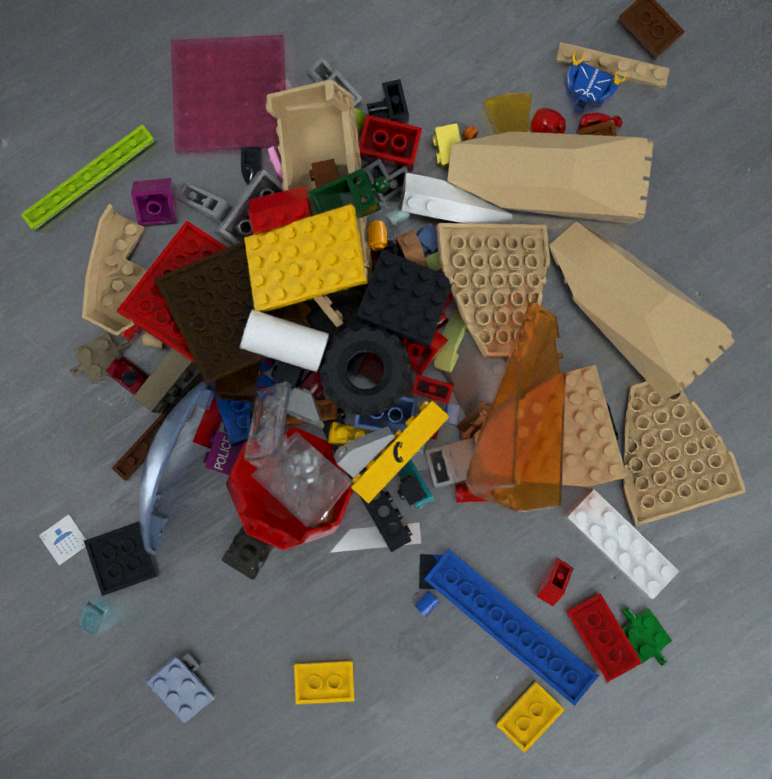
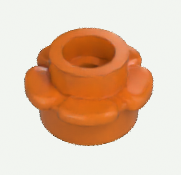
M474 125L465 128L462 133L463 141L476 138L479 131L475 129Z

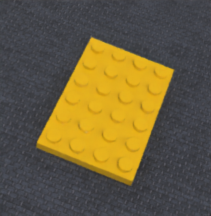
M352 204L244 238L255 311L263 313L367 283L355 207Z

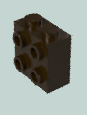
M261 361L218 380L215 390L217 399L256 403L262 370Z

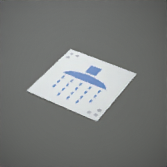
M69 514L39 535L59 565L85 548L84 540L86 538Z

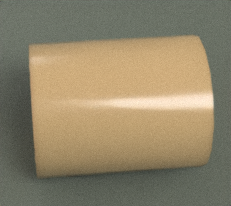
M145 331L143 345L161 350L165 348L166 344Z

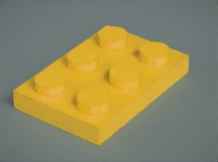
M353 660L294 664L296 704L355 701Z
M535 681L500 718L496 726L525 753L565 709Z

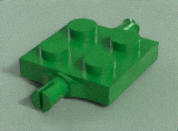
M629 606L625 607L622 612L628 621L622 627V630L642 664L652 657L657 659L660 666L667 663L661 651L672 642V639L652 611L647 608L641 614L634 615Z

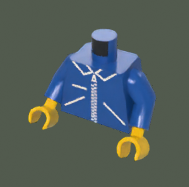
M575 50L572 55L574 61L571 62L567 73L568 89L571 91L570 96L577 100L574 108L577 111L584 112L587 105L595 107L597 103L602 104L612 98L620 87V82L627 78V74L623 79H620L618 73L621 70H618L615 74V80H613L614 76L581 62L584 59V53H582L580 59H576Z

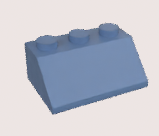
M402 397L396 405L380 414L371 416L356 415L353 427L372 431L389 427L393 434L399 429L403 431L407 427L405 422L412 415L415 416L418 399Z

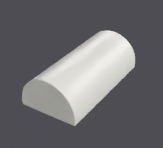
M252 310L240 348L317 372L329 334Z

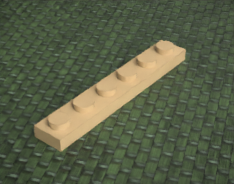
M563 42L559 45L556 63L570 66L571 62L574 61L572 57L573 52L576 50V59H580L582 53H584V59L581 62L615 77L616 72L621 70L618 73V77L621 79L627 74L625 80L662 89L666 87L670 68Z

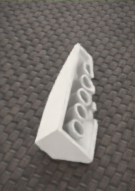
M411 173L405 174L398 211L461 224H511L513 214L444 180Z

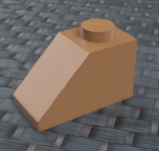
M414 230L396 237V245L402 258L428 268L423 248Z

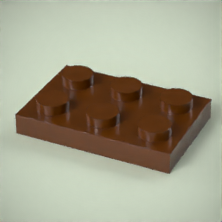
M636 0L618 17L623 25L656 59L685 32L656 0Z

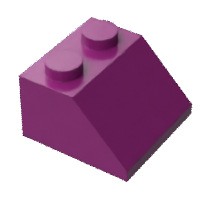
M171 178L133 181L131 196L139 225L177 223L175 194Z

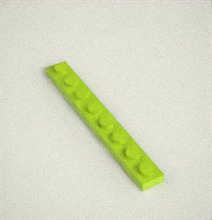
M143 124L20 215L29 227L35 231L155 141Z

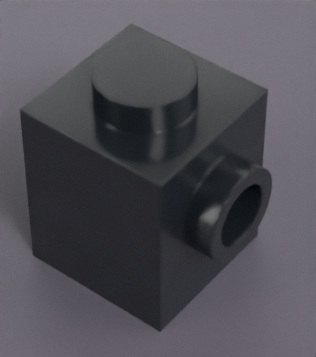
M409 474L400 480L401 484L398 485L400 489L397 492L402 501L406 499L411 506L427 497L416 476L411 477Z

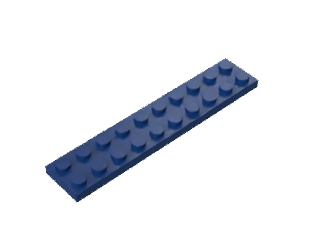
M448 549L424 578L431 586L574 706L599 677L595 671L451 550Z

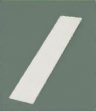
M420 523L403 524V526L408 525L413 534L410 536L412 541L405 545L421 544ZM388 525L390 533L398 532L399 525ZM377 527L349 529L331 552L388 546Z

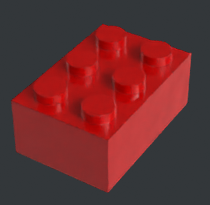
M366 115L359 143L360 158L370 161L380 159L383 164L396 167L406 166L407 169L413 170L422 128Z

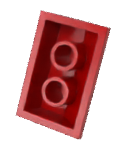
M302 186L250 199L249 216L253 233L257 235L312 217L307 187Z
M437 330L429 348L396 335L407 350L411 368L420 375L448 341Z

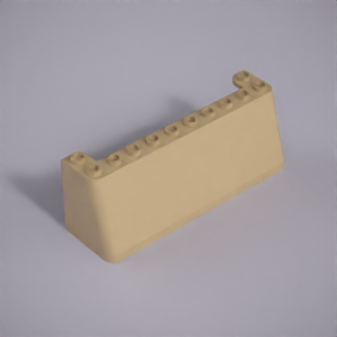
M332 79L268 94L266 102L267 112L276 118L278 123L276 132L280 143L278 151L282 162L280 164L284 181L282 189L286 191L306 186L313 216L317 215L309 192L316 188L315 181L311 182L309 170H312L311 163L334 159L339 178L361 169L354 100L348 91ZM367 216L357 219L367 278V283L364 284H368L373 274L371 249L368 247Z

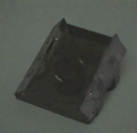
M242 526L225 552L222 561L251 580H254L274 549V546L247 535Z

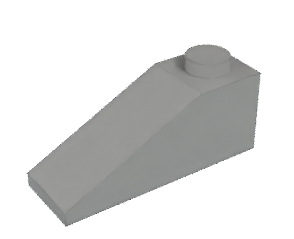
M186 181L183 182L175 195L176 199L220 224L232 208L224 199Z
M385 427L351 440L337 449L334 455L336 463L354 478L395 435L391 428Z

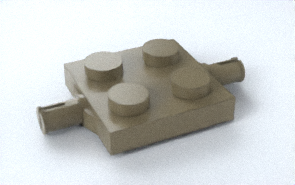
M106 332L74 349L80 365L70 369L72 376L74 377L84 371L91 383L108 376L105 372L115 358L123 357L122 350L131 346V343H128L130 341L126 339L117 344L112 339L110 333Z

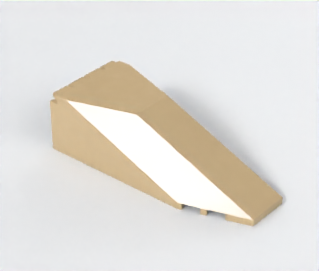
M506 132L452 143L447 182L466 192L468 191L479 196L480 199L487 200L502 209L633 224L643 220L646 214L647 201L640 200V198L648 197L649 181L643 180V178H650L652 161H647L645 158H652L654 144L653 141H648L647 138Z
M576 221L549 245L557 266H560L565 276V284L568 283L571 289L573 301L663 399H667L687 388L696 379L695 376L698 377L709 367V364H712L722 354V351H726L735 342L731 337L733 333L724 323L631 253Z

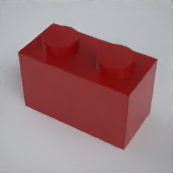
M416 374L411 393L449 404L454 385Z

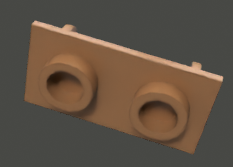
M480 401L456 426L461 431L460 436L463 439L472 438L496 413Z

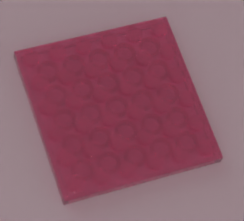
M283 35L171 40L174 144L176 153L239 150L242 147L271 148L272 146L280 145L276 132V127L278 126L277 119L267 112L266 102L268 94L286 90Z

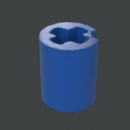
M428 591L414 606L427 617L440 601Z

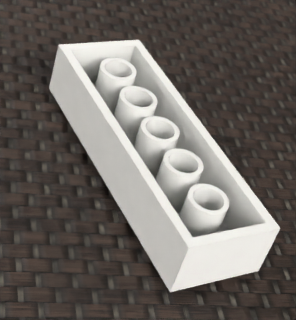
M589 489L564 515L646 597L653 600L679 573V570L595 489Z

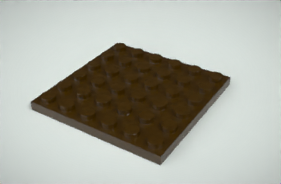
M245 241L154 278V282L206 386L269 358L240 348L252 310H255ZM298 302L263 312L311 328Z

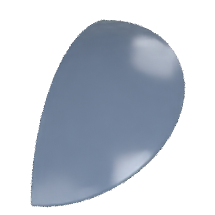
M202 381L189 391L169 413L151 443L144 462L139 488V523L142 541L147 553L156 554L169 517L155 512L161 497L157 490L169 455L184 422L189 421L193 407L210 408L217 381L207 386Z

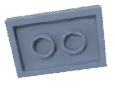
M177 655L146 679V684L183 723H186L215 699L214 694Z

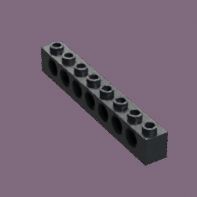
M341 408L337 409L338 419L323 421L325 426L322 430L328 441L330 424L339 422L346 425L343 420L346 416ZM332 444L335 453L341 445ZM364 467L360 473L365 472L367 468ZM347 473L352 482L353 477ZM382 489L380 497L377 500H372L369 504L360 496L391 552L412 541L410 536L413 534L408 525L403 526L400 520L403 517L398 508L394 510L391 502H393V499L388 491L384 493ZM381 506H387L390 510L389 514L385 517L380 516L378 513V509ZM390 523H397L399 525L397 533H390L388 531Z

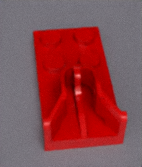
M601 593L567 611L569 618L602 673L606 684L642 664Z

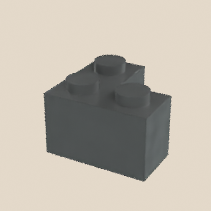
M374 159L361 167L368 174L371 184H374L375 179L378 177H385L389 181V188L386 192H375L379 202H384L402 191L405 174L409 173L406 166L398 167L387 173L380 159Z

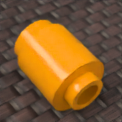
M383 221L370 222L367 228L368 247L372 248L373 251H382L387 247V227Z

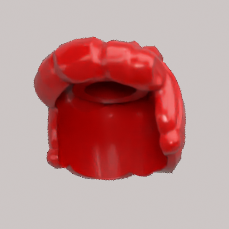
M541 108L536 111L531 120V130L533 133L565 134L566 120L556 110Z

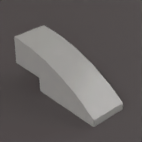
M323 57L319 58L307 71L316 82L330 79L335 81L352 95L355 106L363 99Z

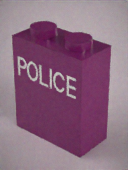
M217 431L216 434L213 433L210 440L211 450L204 457L205 468L229 475L244 443L231 447L227 433Z

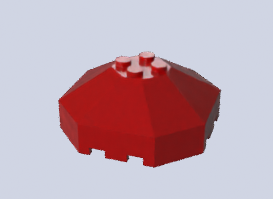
M297 427L290 428L284 433L279 434L276 432L263 436L260 440H249L244 443L225 485L247 535L284 551L333 534L342 521L353 490L350 484L347 485L344 470L336 463L331 443ZM310 449H316L321 468L317 469L321 483L309 485L306 479L307 474L301 476L305 490L291 492L290 481H285L280 463Z

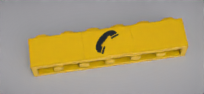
M426 400L419 407L421 412L416 417L412 415L405 422L407 427L403 431L399 429L394 434V441L389 446L386 445L379 452L381 455L376 460L372 459L365 466L367 470L363 474L359 472L352 479L354 484L351 488L368 504L449 418V415L433 400L430 402Z

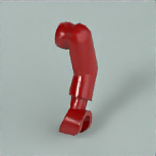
M597 112L582 115L579 125L585 128L590 126V123H602L613 120L615 126L621 128L623 121L619 116L612 118L610 115Z

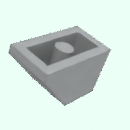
M294 388L284 407L286 412L290 416L323 429L325 425L317 401L312 396L313 393L304 388L302 390Z

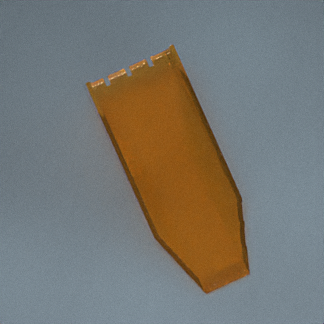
M534 301L530 302L527 306L484 418L466 477V485H469L468 491L511 511H519L521 513L561 507L566 374L560 373L558 359L563 358V354L561 352L557 353L555 339L560 338L557 316Z

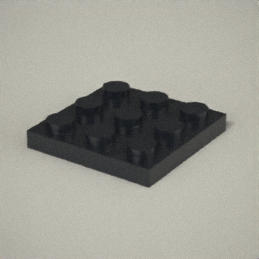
M139 521L84 540L102 596L159 576L152 554L147 553L145 550Z

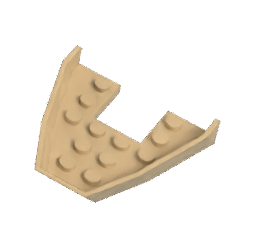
M109 204L99 219L87 267L82 318L117 336L135 325L117 313V309L147 272L146 269L127 260L145 232V228L114 212L113 206Z

